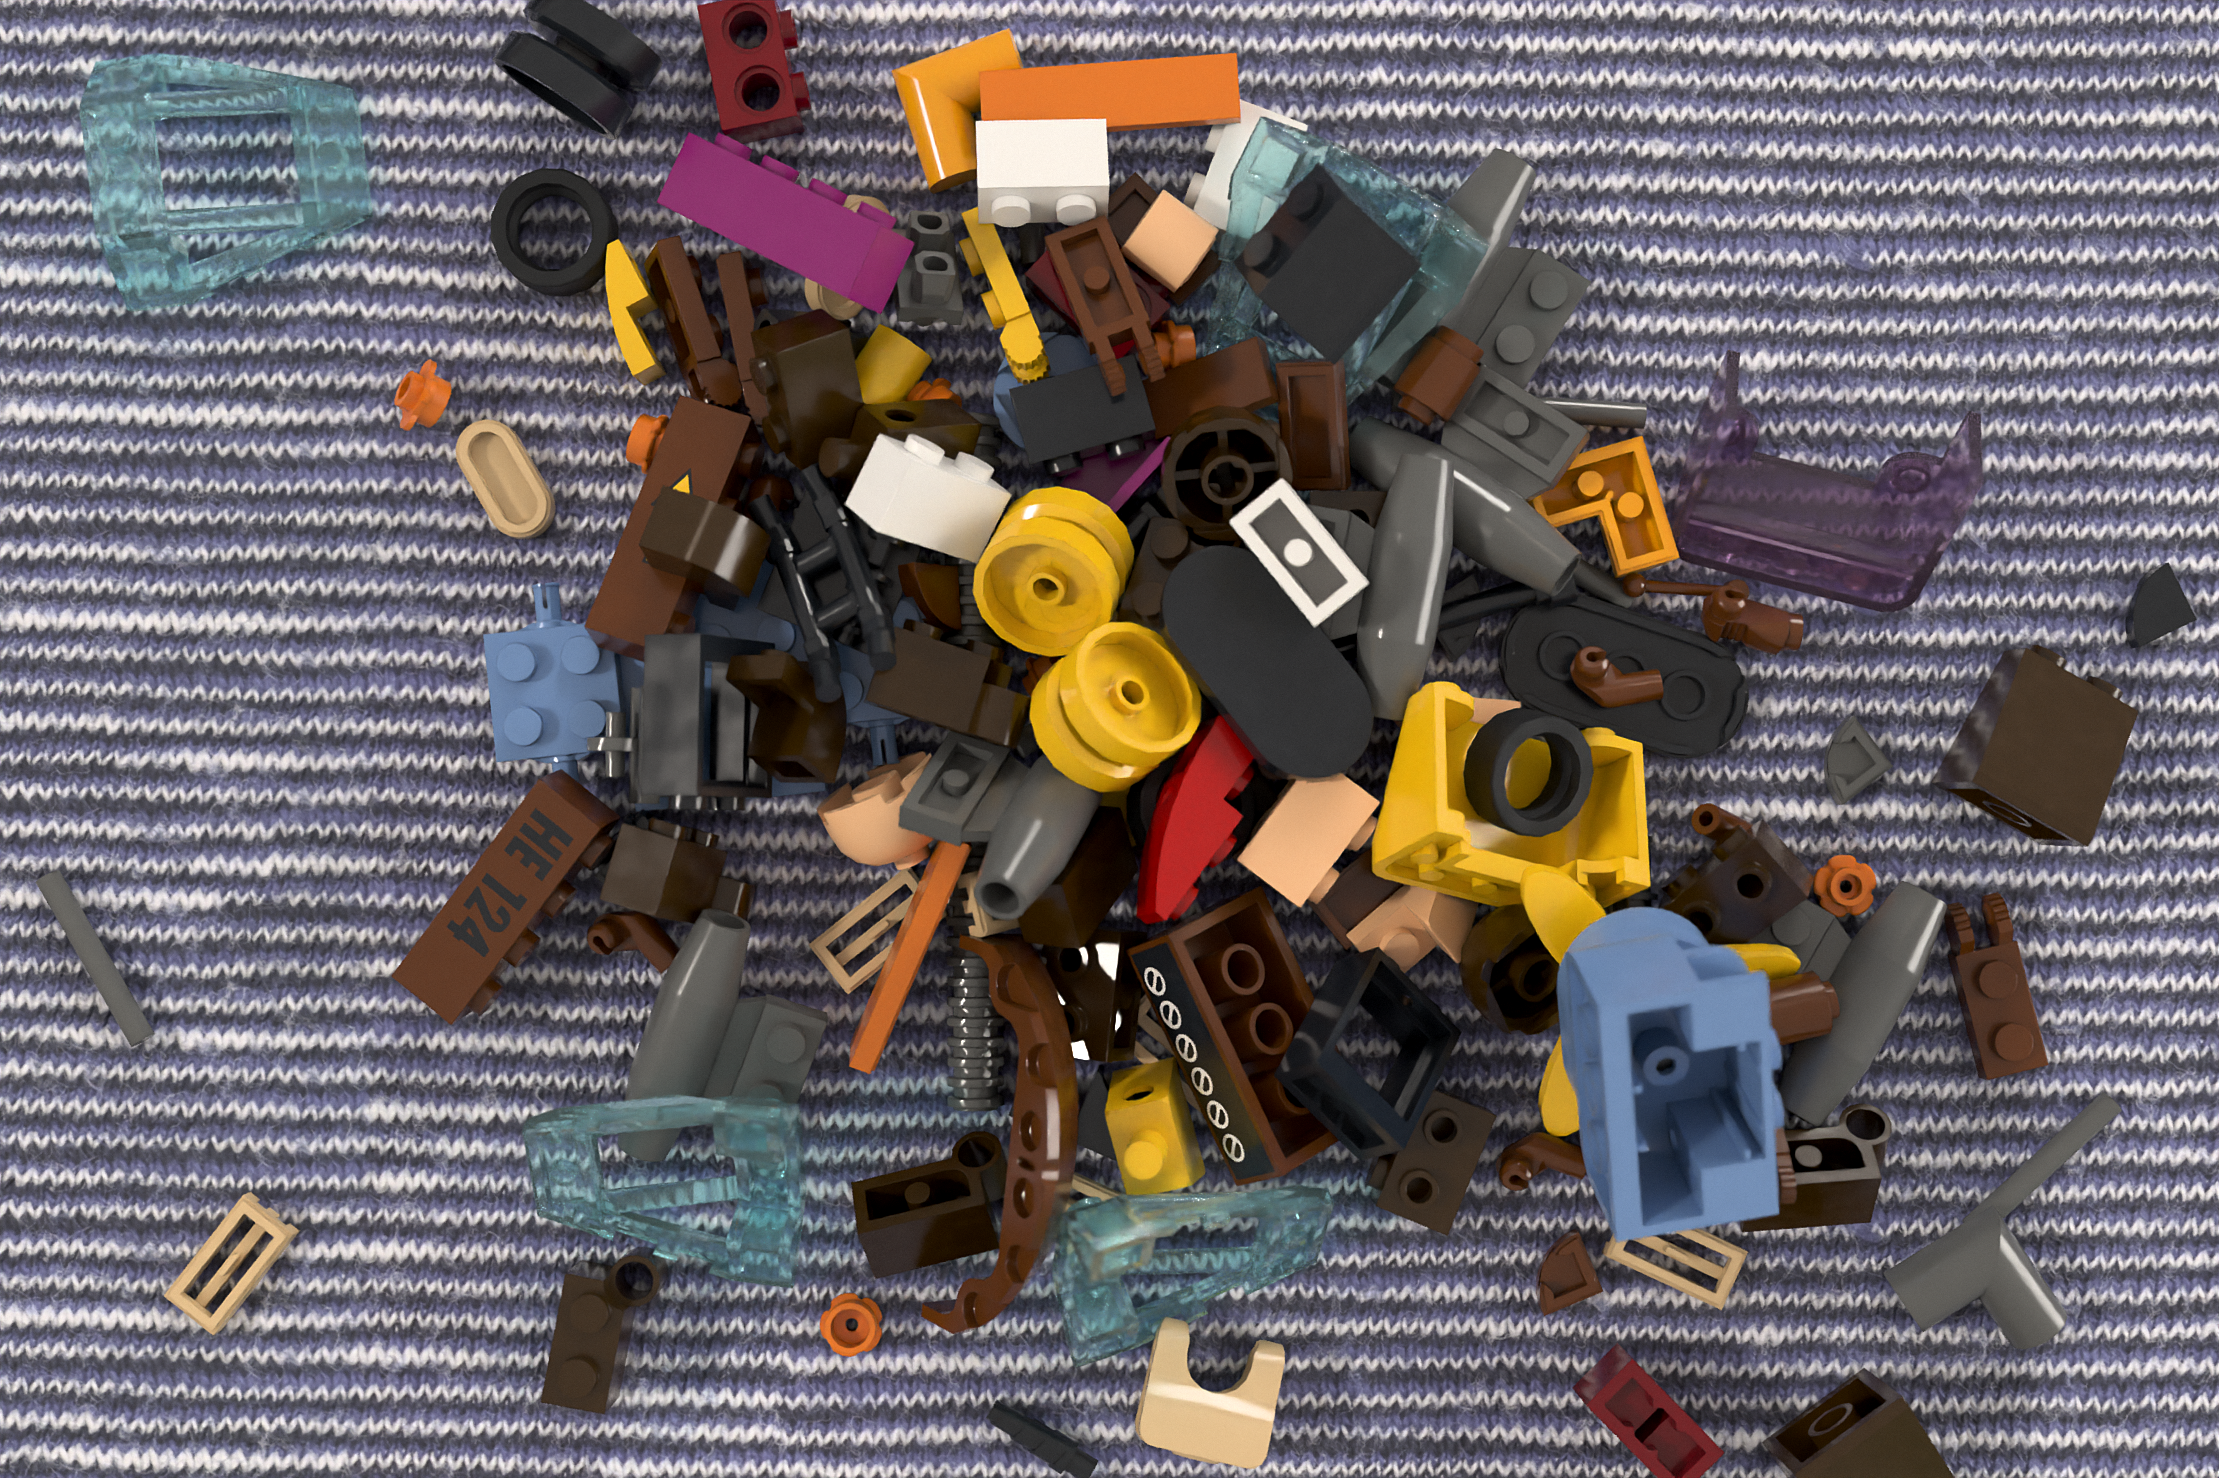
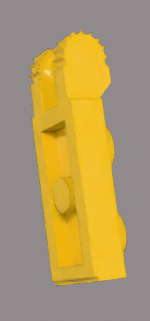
M978 207L961 213L969 237L958 241L972 277L984 273L991 290L980 295L994 330L1005 327L1000 336V341L1014 378L1017 379L1018 383L1026 385L1049 377L1048 371H1051L1043 340L994 224H979Z

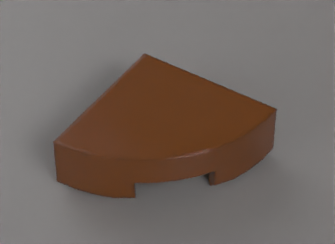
M919 562L898 565L902 590L906 598L913 596L917 606L926 617L922 619L924 623L943 630L942 633L962 630L958 567Z
M1576 1229L1567 1232L1556 1240L1541 1261L1536 1279V1295L1540 1311L1544 1316L1603 1292L1581 1236Z

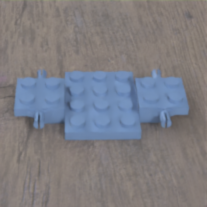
M765 558L749 599L740 596L734 611L710 604L707 596L700 594L692 614L695 617L694 634L775 643V650L789 653L798 661H808L803 648L804 641L799 627L756 609L774 567ZM559 583L534 584L532 589L534 592L537 623H531L518 631L483 635L496 762L504 763L532 759L552 764L553 772L562 769L579 783L577 761L584 760L595 753L606 752L587 751V738L606 737V712L626 713L625 738H630V688L644 686V662L599 648L584 628L585 623L577 624L562 620ZM903 592L892 618L894 626L903 628L905 619L924 623L922 619L926 617L917 606L913 596L906 598ZM835 642L841 661L840 682L846 703L847 725L869 728L873 757L872 766L885 765L883 740H885L887 764L900 763V760H898L895 725H900L911 718L864 703L875 670L870 665L869 655ZM705 668L703 780H709L712 668ZM772 776V797L828 791V783H781ZM660 797L659 804L635 803V810L640 812L642 809L645 811L668 809V797ZM746 798V800L760 799V798Z

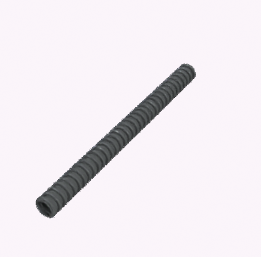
M970 412L971 416L983 424L973 456L984 461L994 469L991 479L1002 486V479L995 477V470L1002 467V459L995 457V450L1002 447V440L995 437V430L1001 428L999 418L989 413ZM1001 518L999 519V521H998V523H997V525H996V527H995V529H994V531H993V533H992V535H991V537H990V539H989V541H988V543H987L985 549H986L987 546L989 545V543H990V541H991V538H992V536H993V534H994L996 528L998 527V525H999V523H1000V521H1001ZM951 555V557L945 559V565L958 567L962 630L952 632V636L945 638V643L965 649L967 640L971 639L994 647L1002 646L1003 639L996 636V632L982 618L973 595L974 569L978 563ZM971 842V851L960 875L981 869L989 842ZM956 883L953 896H950L947 903L948 906H953V916L946 917V924L953 926V936L946 938V944L953 946V956L946 958L947 965L953 966V975L947 977V985L953 987V995L947 997V1005L953 1007V1015L947 1017V1025L953 1027V1035L947 1037V1045L953 1047V1055L947 1057V1065L953 1067V1075L947 1077V1085L953 1087V1095L947 1097V1105L957 1111H992L1005 1104V1097L998 1095V1087L1005 1084L1004 1076L998 1075V1067L1004 1065V1056L998 1055V1046L1004 1045V1036L998 1035V1026L1004 1025V1017L998 1015L991 1000L989 969L986 962L978 954L959 947L960 934H970L968 927L975 925L973 913L965 914L962 901L969 900L966 887L959 889Z

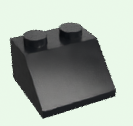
M1319 161L1308 175L1292 188L1286 201L1264 227L1249 239L1242 253L1233 262L1255 294L1325 359L1334 365L1423 265L1370 197Z

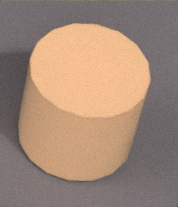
M1163 189L1120 251L1128 260L1172 292H1175L1195 272L1216 241L1215 236L1219 229Z

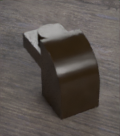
M663 485L639 542V547L650 567L699 582L710 604L734 611L740 596L749 599L772 539L759 525L732 509L708 499Z
M766 649L762 650L759 655L731 656L725 680L759 708L747 756L781 783H835L847 728V712L843 689L840 698L836 701L821 702L815 696L813 674L809 671L808 661H798L793 655L780 650Z

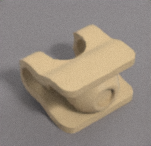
M1164 1317L1158 1325L1135 1418L1136 1433L1146 1444L1170 1450L1178 1456L1211 1464L1225 1463L1246 1469H1255L1262 1465L1268 1453L1284 1370L1285 1351L1283 1345L1266 1340L1256 1341L1248 1355L1246 1367L1241 1378L1228 1389L1207 1391L1192 1379L1187 1367V1352L1190 1342L1189 1325L1182 1320Z

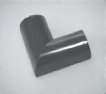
M1993 1205L1883 1273L1923 1332L1976 1299L1980 1300L2006 1340L2016 1349H2029L2049 1341L2059 1333L2067 1320L2065 1309Z

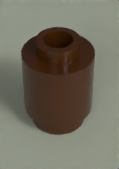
M1441 325L1434 337L1429 335L1425 337L1394 385L1393 389L1402 396L1397 407L1426 426H1430L1435 418L1447 423L1480 373L1481 369L1477 364L1482 358L1484 351L1463 335Z
M1807 971L1768 981L1770 1027L1774 1029L1780 1046L1831 1033L1832 1019L1839 1017L1840 1007L1835 989L1828 980L1821 981L1814 971Z

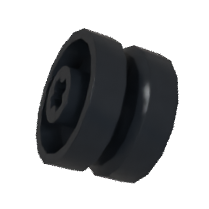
M529 0L523 12L532 28L544 39L526 31L512 30L492 60L515 82L558 112L600 136L615 140L633 112L624 95L612 84L630 92L646 91L663 64L661 59L631 31L585 0Z

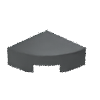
M1848 716L1835 729L1828 742L1824 756L1826 785L1837 805L1845 804L1893 767L1855 716Z

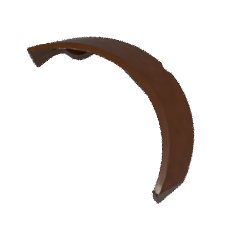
M960 934L959 939L960 948L978 954L986 962L989 969V992L996 1011L1009 1020L1016 1031L1019 1043V1060L996 1268L991 1276L969 1278L964 1281L958 1291L957 1299L922 1303L921 1317L951 1334L966 1333L986 1325L997 1317L1033 1278L1044 1262L1057 1236L1067 1207L1074 1176L1079 1110L1076 1067L1070 1033L1063 1007L1050 974L1033 945L1025 943L1022 934H992L980 938L970 934Z

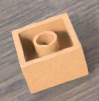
M1342 773L1324 782L1306 783L1307 781L1291 778L1278 794V799L1272 807L1265 811L1252 828L1247 842L1232 857V859L1299 908L1307 899L1315 904L1319 903L1340 875L1332 865L1345 848L1349 851L1354 850L1357 852L1373 833L1377 825L1378 819L1371 814L1380 802Z

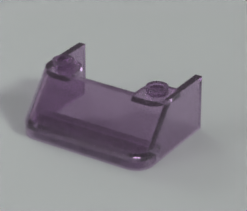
M1727 349L1695 421L1670 519V528L1680 557L1679 559L1698 566L1879 612L1899 611L1912 605L1919 597L1983 485L1981 414L1971 411L1967 412L1942 458L1921 452L1897 454L1884 462L1874 481L1754 451L1759 439L1758 421L1749 410L1737 405L1740 352Z

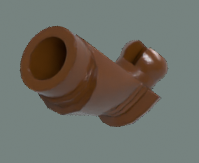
M1731 585L1718 587L1712 595L1704 599L1701 620L1705 633L1713 642H1718L1720 637L1729 640L1734 639V641H1741L1746 647L1770 655H1776L1779 652H1784V650L1798 651L1800 648L1804 629L1801 613H1791L1783 608L1745 598V594L1739 588Z

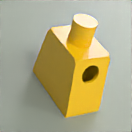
M1175 1057L1113 1071L1105 1106V1117L1127 1197L1129 1199H1136L1193 1185L1205 1175L1206 1170ZM1140 1092H1152L1150 1095L1135 1100L1133 1096Z

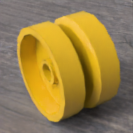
M1057 486L1032 490L1015 500L1001 519L989 545L974 569L973 595L982 618L1000 638L1023 651L1048 657L1068 655L1071 649L1089 632L1107 622H1111L1118 606V600L1132 575L1134 548L1127 527L1109 506L1082 491Z
M1107 622L1089 632L1071 649L1067 656L1058 660L1042 675L1031 693L1030 721L1036 741L1051 764L1066 777L1098 792L1124 791L1141 781L1157 768L1161 761L1173 755L1191 740L1201 718V695L1198 685L1170 651L1162 636L1153 630L1132 622Z

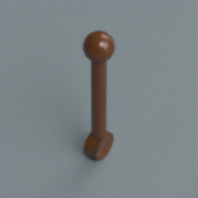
M1638 573L1626 575L1621 584L1622 591L1632 598L1640 597L1644 592L1707 597L1712 595L1718 587L1724 586L1646 580ZM1735 579L1724 583V585L1739 588L1745 594V598L1748 599L1749 587L1743 580Z

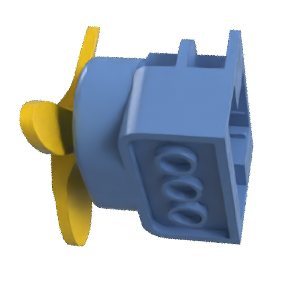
M1536 864L1528 866L1523 870L1520 880L1521 899L1541 941L1560 964L1557 977V998L1561 1034L1548 1060L1541 1082L1538 1098L1540 1117L1548 1133L1554 1137L1567 1136L1578 1130L1580 1131L1581 1149L1586 1172L1616 1242L1779 1214L1775 1129L1784 1126V1111L1780 1095L1776 1087L1773 1086L1772 1070L1781 1068L1782 1058L1777 1035L1774 1029L1770 1027L1768 981L1794 975L1801 967V962L1791 949L1778 944L1753 943L1709 946L1702 933L1687 919L1659 908H1628L1607 914L1586 889L1564 872L1548 865Z

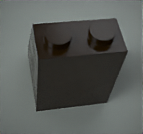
M2031 645L2029 649L2020 648L2004 651L1931 783L2040 845L2088 847L2095 834L2139 711L2120 701L2123 692L2114 685L2093 676H2087L2083 680L2065 670L2064 667L2067 661L2059 654L2045 647Z
M1865 1368L1762 1442L1787 1478H1955L1905 1399Z

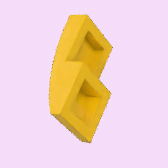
M617 239L607 244L605 271L609 311L626 363L633 377L645 386L666 375L661 362L638 321V318L657 309L658 305L631 252Z

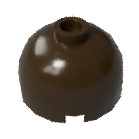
M1220 405L1195 412L1175 428L1164 447L1160 474L1168 509L1177 520L1179 518L1183 524L1193 528L1195 534L1208 540L1220 541L1242 539L1229 521L1281 478L1286 480L1290 486L1293 479V471L1284 441L1264 418L1243 407Z
M1524 904L1500 906L1486 914L1471 929L1461 949V962L1458 968L1465 996L1488 1022L1511 1034L1510 1031L1516 1030L1522 1031L1527 1036L1539 1034L1559 1022L1557 977L1560 964L1544 946L1525 910Z

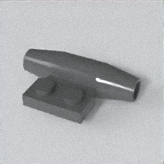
M1493 149L1441 208L1414 251L1423 265L1383 309L1375 323L1358 364L1359 368L1370 378L1394 390V385L1427 335L1434 337L1439 327L1443 325L1463 335L1484 351L1482 358L1477 364L1478 367L1483 363L1520 388L1525 389L1591 281L1538 248L1508 247L1537 176L1534 169L1524 160L1508 151Z
M1483 363L1479 367L1481 369L1480 373L1447 423L1444 422L1441 445L1373 416L1366 417L1357 425L1348 438L1350 466L1377 491H1387L1388 494L1402 453L1454 462L1452 545L1454 548L1478 564L1552 597L1556 596L1571 579L1580 564L1582 552L1540 515L1528 501L1555 488L1590 439L1587 429Z
M1402 453L1375 529L1350 511L1306 504L1370 582L1369 585L1319 624V627L1330 640L1357 633L1356 674L1360 677L1369 693L1374 717L1403 721L1408 700L1419 690L1435 645L1453 545L1454 462L1449 460Z
M950 731L901 804L898 827L957 846H961L963 842H989L974 888V896L979 906L989 915L998 919L1012 920L1021 916L1063 871L1098 810L1104 792L1086 788L1069 779L1051 764L1045 753L1028 769L1010 755V749Z
M1901 881L1851 940L1835 915L1805 899L1745 943L1778 944L1791 949L1801 962V967L1795 974L1814 971L1821 981L1828 980L1833 985L1839 1002L1840 1015L1837 1019H1832L1830 1034L1794 1042L1777 1088L1784 1110L1819 1128L1867 1072L1922 978L1948 908L1943 901L1913 884Z
M718 909L702 910L663 977L629 1071L617 1140L619 1148L634 1158L648 1162L665 1160L703 1095L726 1118L785 1135L828 1023L827 1012L770 994L738 999L751 926L744 919L732 913Z

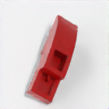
M1221 715L1200 723L1170 772L1153 812L1143 847L1137 891V917L1146 924L1166 921L1168 917L1172 920L1179 918L1196 898L1199 889L1193 883L1207 865L1210 868L1216 867L1228 855L1236 843L1237 838L1231 832L1243 815L1228 804L1224 798L1226 797L1229 801L1233 800L1249 783L1255 772L1249 766L1254 757Z

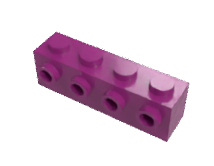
M690 132L688 133L656 203L879 314L882 313L915 244L911 240L892 231L897 218L861 201L856 212L843 206L848 197L847 194L815 178H812L806 189L796 184L800 174L799 171L767 155H764L760 166L748 161L753 149L719 132L713 143Z

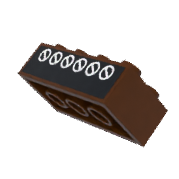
M1262 886L1219 901L1125 950L1236 1186L1281 1177L1339 1141L1274 1076L1315 998ZM1336 1045L1335 1048H1334V1050L1342 1057V1055H1341V1053H1340V1051H1339V1049H1338V1047H1337V1045Z

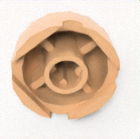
M924 751L915 752L899 757L900 763L889 765L885 763V765L877 766L867 772L870 779L861 783L853 790L848 782L821 802L816 810L829 836L842 853L857 863L870 866H881L894 862L897 870L910 868L931 854L928 844L934 840L933 838L898 827L900 806L933 758L931 753L926 756Z

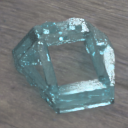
M162 53L95 62L79 106L96 237L127 310L138 312L195 304L215 294L213 290L241 276L246 279L266 269L265 264L300 247L305 250L373 217L357 92L352 88L320 80L213 60ZM166 84L229 90L167 92ZM270 113L290 114L301 202L166 210L155 120ZM282 229L190 265L187 242L178 237V235Z
M1262 116L1259 118L1230 178L1227 200H1231L1226 234H1223L1221 238L1218 259L1222 261L1216 300L1211 304L1204 356L1257 336L1265 341L1276 388L1275 363L1280 360L1305 359L1251 328L1264 302L1255 294L1248 282L1240 295L1244 277L1233 262L1242 253L1249 239L1255 234L1264 196L1282 205L1292 188L1302 181L1319 161L1370 197L1423 263L1419 270L1341 357L1344 358L1346 402L1348 408L1460 303L1491 244L1448 205L1342 145ZM1413 281L1428 288L1429 290L1372 353ZM1278 402L1256 410L1279 424Z
M671 1095L561 1107L526 1119L522 1134L538 1216L611 1241L615 1232L618 1231L654 1243L656 1246L653 1255L676 1262L679 1252L712 1263L709 1271L710 1274L731 1281L793 1288L797 1273L807 1191L799 1103L785 1102L773 1098L760 1099L736 1095L715 1098ZM713 1124L716 1155L734 1157L736 1175L605 1190L597 1137ZM738 1200L727 1238L634 1213L636 1211Z
M1292 1185L1261 1191L1129 1194L1119 1195L1103 1201L1099 1197H1089L1071 1205L1065 1213L1059 1215L1052 1277L1068 1349L1074 1367L1078 1368L1135 1349L1154 1340L1155 1337L1151 1327L1159 1324L1164 1317L1172 1318L1181 1313L1184 1321L1190 1323L1208 1314L1203 1302L1239 1285H1242L1246 1295H1249L1316 1263L1334 1207V1201L1329 1190L1304 1185ZM1230 1218H1259L1252 1246L1154 1249L1156 1238L1174 1235L1178 1226L1201 1222L1204 1230L1226 1227L1231 1220ZM1220 1272L1137 1309H1134L1121 1278V1275Z

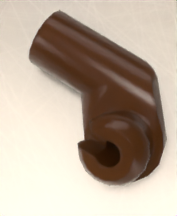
M1598 646L1581 648L1571 663V676L1576 686L1602 707L1615 708L1663 699V683L1657 668L1623 674L1605 658L1607 652Z

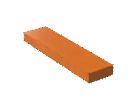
M1237 53L979 71L982 121L1106 119L1107 132L1241 123Z
M941 840L937 841L850 1042L849 1067L868 1074L871 1071H875L971 851V842H963L961 846H957Z

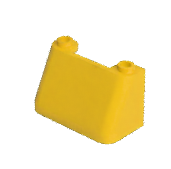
M1432 682L1424 685L1420 691L1409 698L1372 841V872L1376 876L1495 907L1523 903L1520 890L1522 873L1528 866L1536 864L1553 866L1564 872L1586 889L1602 908L1651 887L1642 743L1616 736L1615 732L1608 728L1594 727L1582 730L1581 733L1591 749L1593 764L1592 782L1586 801L1578 815L1561 830L1543 837L1523 836L1494 826L1479 816L1466 796L1463 770L1467 750L1478 730L1484 726V724L1470 721L1474 716V699L1472 696L1462 691L1454 683ZM1528 738L1516 749L1508 763L1505 776L1506 796L1510 805L1515 809L1524 808L1533 802L1541 794L1548 781L1551 757L1549 746L1546 742Z

